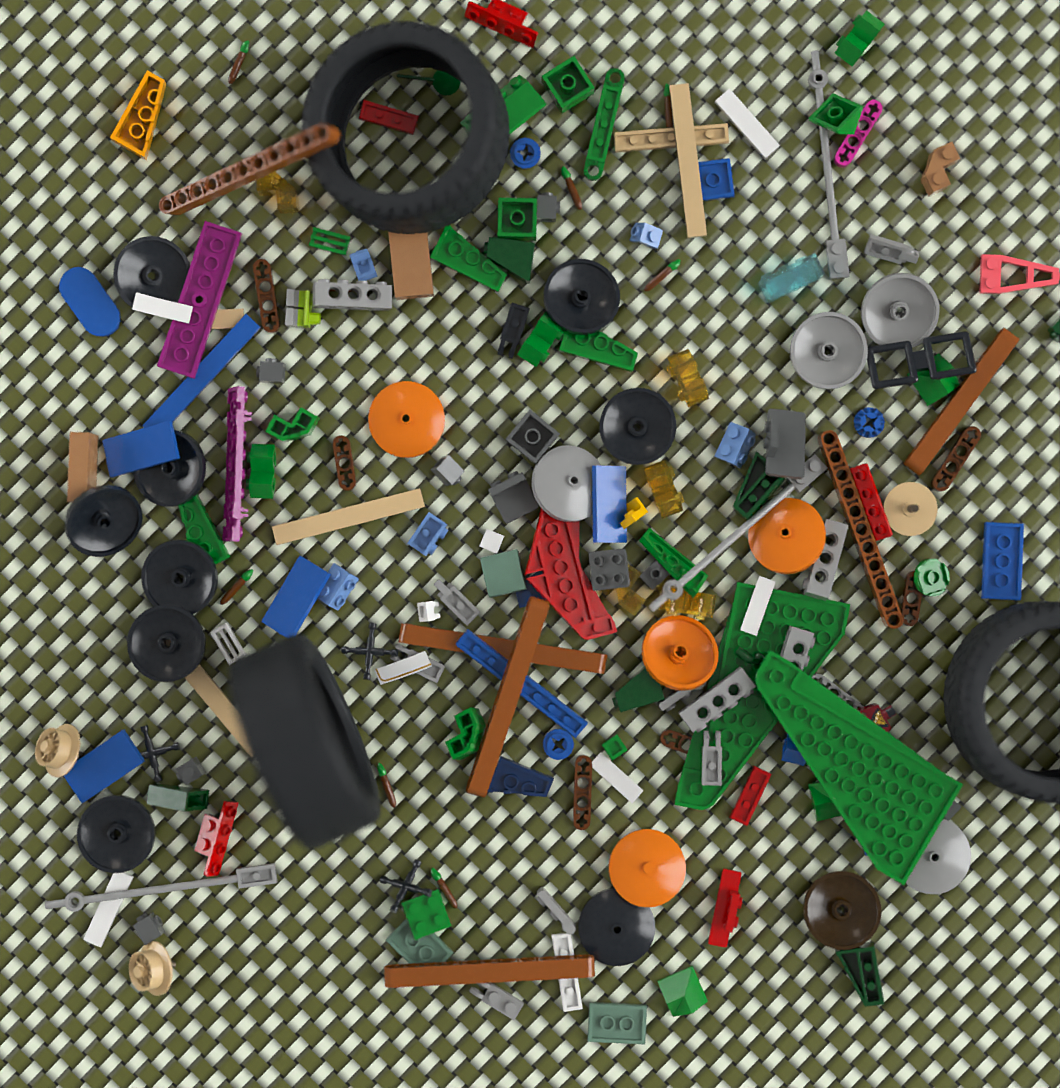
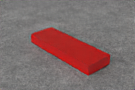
M363 100L358 118L362 121L414 135L419 116Z
M753 766L729 816L731 819L748 826L772 775L771 773Z

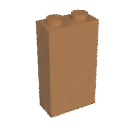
M388 232L395 299L406 300L434 297L428 232L419 234Z
M70 432L67 502L73 503L79 495L97 486L98 435L89 432Z

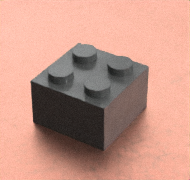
M529 409L505 440L536 465L560 433Z

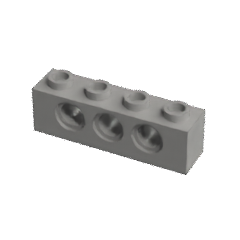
M318 279V282L313 284V308L389 311L392 309V285H387V282H375V285L368 284L367 281H356V284H350L348 280H337V283H329L328 279ZM330 289L337 291V298L334 299L329 296L328 292ZM349 290L356 292V299L349 298ZM368 291L375 293V300H370L367 297Z
M825 519L823 522L826 529V537H830L833 540V545L830 546L825 543L821 554L828 558V563H822L819 557L813 565L807 568L809 575L808 578H804L802 589H804L803 595L824 601L830 597L848 525ZM815 573H820L823 576V582H818L815 579Z
M789 626L780 656L790 662H795L797 667L803 671V668L807 667L810 656H807L809 649H812L815 643L814 633ZM800 643L802 651L795 654L793 647L795 644Z
M739 667L678 713L692 732H700L707 727L705 723L711 719L715 721L723 715L721 712L724 709L728 708L730 710L738 704L737 700L742 696L746 698L754 692L752 689L756 686L745 671ZM732 684H736L738 687V692L735 695H730L728 692V688ZM714 697H722L723 702L720 706L713 705ZM701 707L707 709V714L703 718L697 715V711Z

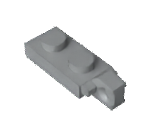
M870 234L864 249V253L897 264H901V262L906 263V261L916 264L919 258V251L911 249L912 247Z
M438 579L434 583V586L440 591L437 594L440 600L466 625L480 613L450 582L445 585Z

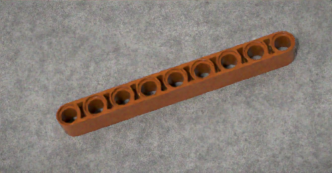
M1004 327L999 331L977 361L976 373L966 376L906 458L903 465L918 476L923 473L1019 341L1017 336Z

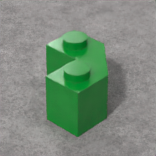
M868 11L862 16L858 14L852 23L855 26L846 37L842 35L836 43L838 48L834 53L852 67L885 25Z
M546 311L523 343L517 355L537 367L540 362L544 363L550 355L548 350L556 339L560 340L565 331L551 320Z
M300 407L292 424L274 415L265 432L283 442H289L311 435L320 418Z
M252 444L251 451L247 452V463L251 465L250 479H246V490H249L250 498L273 499L276 486V478H274V467L276 466L275 444Z
M470 707L454 715L461 734L445 742L452 759L462 760L478 752L486 728L479 708Z

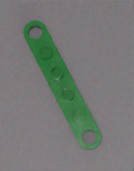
M618 68L610 69L607 72L584 166V176L590 181H597L601 178L625 79L624 73ZM612 74H618L620 81L612 83L609 78ZM595 166L599 172L597 175L592 176L588 174V168Z

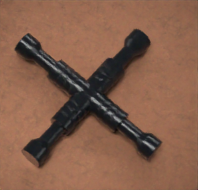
M369 623L370 632L369 637H367L366 647L349 648L342 646L341 648L342 654L355 653L356 655H366V669L363 680H371L370 668L373 662V655L398 657V649L385 650L384 648H374L376 623Z
M148 725L140 728L145 737L144 743L147 751L140 754L144 759L149 758L151 768H153L155 773V782L162 781L163 778L159 773V764L156 756L166 754L171 750H180V745L177 742L168 747L162 746L154 749L152 739L149 737Z
M414 860L413 867L408 872L404 881L391 880L386 876H381L380 883H388L393 887L400 888L396 896L397 899L390 908L391 912L397 913L398 906L403 901L407 891L422 893L427 897L431 896V889H423L418 885L411 884L417 868L422 863L421 861Z

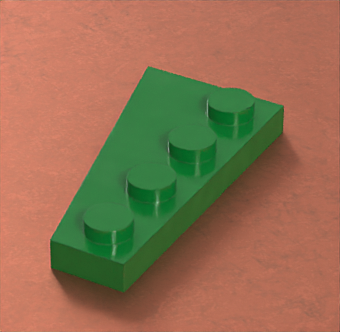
M450 225L445 226L430 259L499 293L507 274L486 258Z
M565 331L559 352L629 372H633L638 352L611 339L602 332L577 335Z
M198 494L187 503L178 506L182 522L185 525V534L188 541L203 547L211 555L215 565L231 557Z
M650 528L646 530L639 540L676 581L695 566L694 563ZM701 570L683 588L694 598L708 575Z

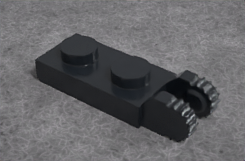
M511 303L500 337L501 342L497 352L498 355H502L505 342L512 343L508 358L513 359L530 308Z

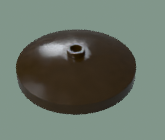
M834 871L822 875L809 887L803 902V916L808 930L819 942L833 949L849 950L865 944L875 934L881 920V903L876 890L866 879L852 872ZM840 906L844 908L842 913L837 911V908H840Z

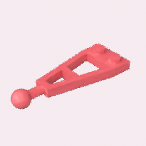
M981 255L979 294H1003L1059 284V268L1004 255ZM1001 262L1027 268L1026 283L1001 287ZM1034 270L1051 273V279L1034 282Z

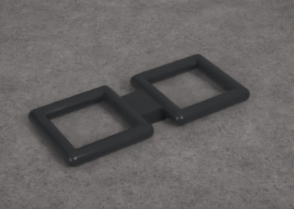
M963 331L926 337L923 339L924 350L914 352L910 341L868 347L867 363L873 389L917 383L919 380L917 372L929 370L932 380L976 373L977 368L969 333ZM962 340L968 367L937 372L931 344ZM904 349L910 376L879 381L874 354Z

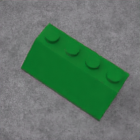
M521 75L512 78L506 86L500 89L509 116L510 134L547 105L532 85ZM470 114L460 122L467 134L470 127Z

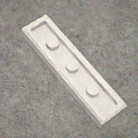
M730 88L714 102L764 159L780 146Z
M126 872L113 873L105 893L128 890L134 876ZM123 899L100 902L83 940L100 948L103 946Z
M566 932L552 934L555 956L574 955L571 934ZM578 978L558 979L563 1011L583 1009Z

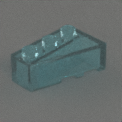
M815 253L808 257L803 256L797 259L796 263L790 266L786 264L778 268V272L774 274L769 272L761 276L762 280L757 284L767 304L818 281L825 274Z

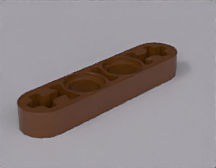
M258 259L253 265L261 322L266 332L274 334L280 329V318L272 268L267 260ZM263 263L264 266H267V268L264 269L265 276H269V278L258 279V277H262L261 271L257 270V268L261 266L260 264ZM263 282H269L271 287L269 291L262 292L260 285ZM265 301L273 302L272 310H264L263 304ZM265 314L271 315L272 321L276 323L273 329L266 326V324H269V317H264Z
M970 426L965 428L931 480V486L935 491L942 492L947 490L981 438V432L977 427ZM974 431V436L976 437L971 438L968 444L961 442L962 439L963 441H967L969 437V434H967V432ZM958 446L965 447L966 454L964 456L957 455L956 449ZM948 462H953L956 466L955 471L952 473L946 470ZM941 472H943L947 476H950V479L948 477H945V479L943 480V484H945V486H941L939 488L937 487L938 483L936 482V480H941L944 476L943 474H941Z
M584 754L578 756L575 760L573 824L578 830L587 829L591 821L592 760ZM582 758L589 762V765L585 766V772L589 771V775H577V771L582 772L581 765H578ZM582 777L588 779L589 782L585 788H580L577 784L578 780ZM579 797L587 798L588 804L585 807L577 805ZM576 810H588V813L584 812V819L587 820V823L585 822L583 826L576 822V820L580 819V812L576 813Z

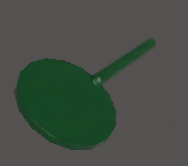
M439 70L435 72L433 78L405 74L396 75L398 78L432 81L435 91L444 96L456 93L461 84L458 79Z

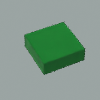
M617 734L601 744L612 761L628 750Z

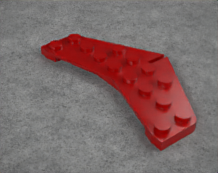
M541 508L525 575L541 570L543 574L526 578V580L546 601L550 602L551 607L581 639L590 640L616 633L617 629L614 620L606 611L596 591H593L592 584L580 564V521H560L548 515Z

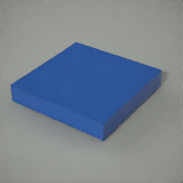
M730 158L698 162L703 201L732 198L735 196Z

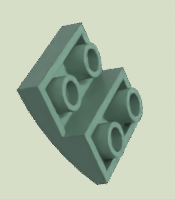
M517 549L480 558L489 598L526 590L524 571L521 568L520 555Z

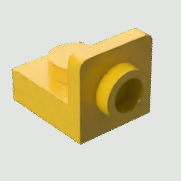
M638 497L626 504L628 513L624 515L626 519L620 522L623 529L648 513Z

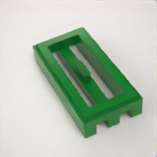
M313 227L309 247L343 256L347 255L351 240L350 236ZM317 233H319V234H323V235H326V236H330V237L342 239V240H345L346 242H345V243H342V242H339V241H335V240L323 238V237L316 236V235H317ZM315 240H318L321 242L337 245L340 247H344V250H339L332 247L316 244L314 242Z

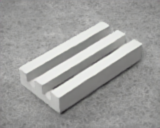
M228 622L210 632L229 665L237 658L246 655ZM224 628L226 629V631L228 632V634H229V636L231 637L232 641L234 642V644H235L236 648L238 649L240 655H238V654L236 653L235 649L233 648L232 644L230 643L228 637L226 636L225 632L223 631ZM217 632H219L222 638L224 639L226 645L228 646L229 650L234 656L233 659H231L229 654L227 653L225 647L223 646L222 642L216 634Z

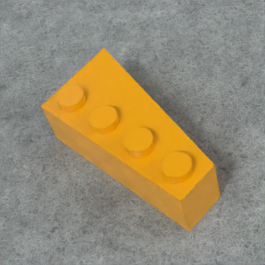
M148 70L110 136L113 142L146 161L167 85L164 79Z

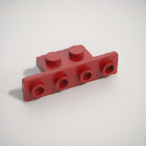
M491 0L487 8L471 1L468 2L464 15L465 18L531 48L535 46L538 32L523 25L528 12L502 0Z
M864 463L850 468L875 541L892 536L893 533L868 464Z
M224 801L219 817L204 814L194 851L208 856L203 874L205 876L219 875L229 836L232 832L234 818L237 814L239 803L236 801Z
M725 868L722 870L708 938V944L726 948L730 932L733 933V929L738 926L739 917L736 914L737 909H741L743 900L738 892L742 875L740 871Z

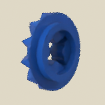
M530 138L518 139L510 150L511 160L515 166L522 169L531 168L536 165L541 155L539 145ZM528 146V153L531 155L527 156L525 161H523V155L518 152H524V149Z
M863 408L854 418L855 430L865 438L878 436L884 428L883 414L875 408ZM866 417H868L869 419L876 418V420H874V422L872 423V428L870 425L863 427V425H865V423L867 422Z
M553 729L546 734L543 740L545 753L550 758L556 760L568 757L574 747L572 736L563 729ZM552 738L557 741L564 738L562 746L565 750L559 747L552 750L555 746Z

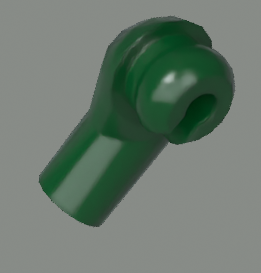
M739 647L735 652V655L749 664L760 665L761 661L765 658L759 651L753 656L742 647Z

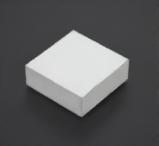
M486 529L479 547L497 554L504 536Z

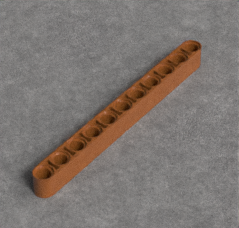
M319 124L164 196L159 202V209L162 213L176 216L186 213L336 144L340 138V132L336 127Z
M827 430L818 437L822 455L882 622L887 628L897 629L903 624L902 613L838 435L832 430ZM825 434H828L832 437L831 444H826L824 442L823 438ZM832 452L837 453L839 456V460L836 463L830 459ZM839 470L845 473V479L843 481L837 478V472ZM845 488L850 489L852 492L849 499L843 495ZM852 506L858 509V515L856 517H853L850 514V508ZM859 524L863 525L865 529L862 535L856 532V527ZM866 542L871 545V550L868 553L863 551V544ZM872 560L876 561L878 565L875 571L869 568ZM879 578L884 581V586L881 589L876 587V581ZM886 596L890 599L888 607H884L882 604V600ZM891 615L897 617V622L894 625L889 623Z
M532 596L528 599L467 782L466 793L483 798L487 795L549 610L550 602Z
M401 623L398 639L400 643L464 652L455 645L464 632ZM475 634L506 659H509L515 640ZM537 644L531 663L605 674L608 655Z
M589 954L391 964L384 966L385 987L387 988L573 979L595 976L594 955Z

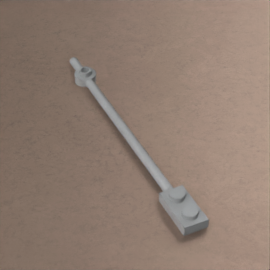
M815 50L811 51L813 71L808 77V84L815 90L818 109L824 103L823 88L828 82V76L825 71L821 70L819 51ZM820 76L822 81H817L815 77ZM819 126L831 240H826L825 242L829 280L848 278L849 266L846 239H839L828 132L826 128Z
M816 454L805 462V475L803 479L787 478L786 481L789 484L691 570L678 581L670 580L666 582L662 589L663 594L648 606L649 609L654 612L667 600L678 599L682 595V587L794 489L799 494L827 469V466ZM670 587H675L676 592L672 593Z
M275 863L242 867L236 869L237 875L84 896L79 891H73L65 899L46 901L45 908L66 907L69 911L76 912L84 904L222 884L238 882V888L275 884L278 882ZM73 898H77L79 900L78 904H75L73 902Z

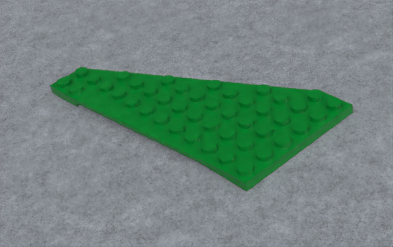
M736 582L733 602L718 649L717 667L709 679L706 691L739 667L745 671L756 686L755 675L760 665L746 663L735 655V652L739 647H742L753 656L757 651L766 656L769 650L780 655L789 626L814 633L815 643L813 648L809 649L807 655L810 656L807 667L803 668V672L812 677L845 635L850 604L832 600L824 601L807 595L773 589L758 634L755 636L741 631V627L756 585ZM800 643L795 644L793 647L795 654L802 651ZM736 684L729 686L728 692L730 695H735L738 692ZM757 686L752 689L754 692L746 698L743 696L739 698L736 706L730 710L728 708L724 709L721 712L723 714L715 721L711 719L705 723L707 727L702 731L693 732L678 782L674 805L698 810H705L713 806L779 721ZM721 696L713 698L714 706L722 704L723 699ZM701 707L698 716L703 718L707 714L705 707ZM704 731L709 733V746H715V732L720 731L721 786L701 784Z
M769 650L755 675V683L758 690L875 868L905 885L963 784L943 773L790 661Z

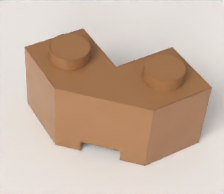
M953 142L936 148L929 155L927 165L921 177V182L928 197L945 190L951 185L944 169L954 165L960 159Z

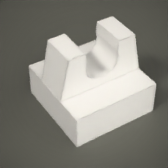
M439 602L417 603L419 622L433 621L440 618V614H435L433 609L439 606Z

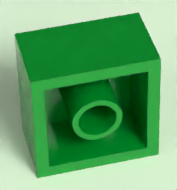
M572 56L541 77L542 84L561 114L594 94L595 88L575 56Z
M498 197V238L536 241L537 198Z
M439 889L432 890L430 897L422 894L401 902L414 940L452 926Z

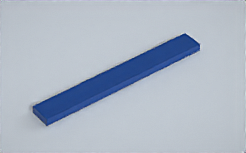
M245 314L199 364L195 379L187 377L144 423L143 427L146 428L166 421H172L173 423L261 327Z
M467 629L455 645L502 680L508 660ZM526 676L520 695L576 738L588 722L531 677Z

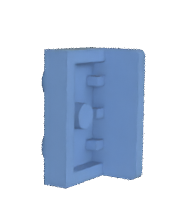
M730 422L715 457L733 464L737 468H741L747 460L750 447L755 443L756 434L746 427Z
M428 512L407 544L424 556L432 555L438 547L435 543L439 538L443 539L449 531L446 528L448 524Z
M333 563L328 571L331 576L318 599L328 606L339 610L344 605L350 592L355 588L359 578Z

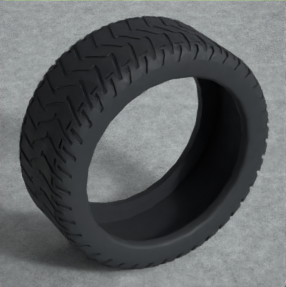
M416 21L382 23L351 36L340 44L326 58L322 66L319 67L310 84L308 94H306L302 111V132L319 124L336 127L340 132V138L336 144L306 157L309 166L312 168L311 171L316 179L319 180V184L329 192L328 194L356 218H360L361 221L380 230H387L397 234H419L438 230L457 222L469 214L492 190L503 169L509 148V116L502 93L493 77L469 45L449 31L428 23ZM408 68H432L446 72L465 85L470 103V127L464 147L450 168L431 183L419 189L402 193L378 192L365 188L356 182L348 166L346 156V128L357 102L375 82L393 72Z
M1034 601L1011 605L1009 608L1006 607L995 612V614L985 618L982 623L980 622L971 630V633H968L962 640L950 662L944 683V714L952 740L961 756L984 779L997 787L1028 800L1060 804V768L1046 771L1021 769L1007 758L996 744L986 720L984 702L987 682L994 665L1004 652L1025 636L1040 630L1060 629V602Z
M293 634L237 658L229 669L230 693L237 722L259 780L274 810L293 838L306 849H317L372 826L380 818V798L374 773L347 702L317 647L305 635Z

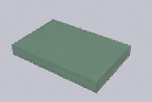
M406 919L386 938V941L408 963L445 962L454 953L435 933L414 940Z
M589 1002L587 1041L645 1045L647 1004Z

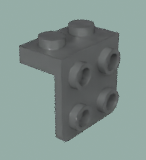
M513 472L507 476L508 480L504 482L498 480L490 484L491 488L488 489L505 523H510L539 507L523 472Z
M625 549L589 552L593 591L624 588L630 585Z

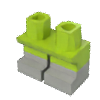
M287 289L286 306L288 308H286L285 325L287 328H310L311 325L321 324V314L311 313V307L313 306V294L311 291Z

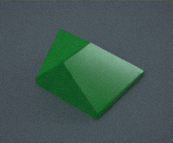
M832 93L808 119L810 122L837 134L854 135L863 106Z
M939 353L934 356L937 372L954 369ZM929 370L917 372L919 380L917 383H913L927 406L946 396L960 385L957 376L932 380Z
M819 781L808 783L816 821L841 816Z
M689 966L657 981L673 1017L693 1014L708 1002L693 966Z

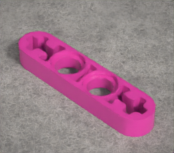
M871 100L865 105L859 122H867L868 129L862 131L857 125L854 135L848 134L834 156V162L838 167L848 166L882 112V105L879 101ZM876 106L877 112H874L870 118L866 117L871 110L869 107ZM850 137H855L858 140L856 147L849 145L848 139ZM847 149L848 151H850L846 156V159L848 161L845 160L841 162L840 156H842Z

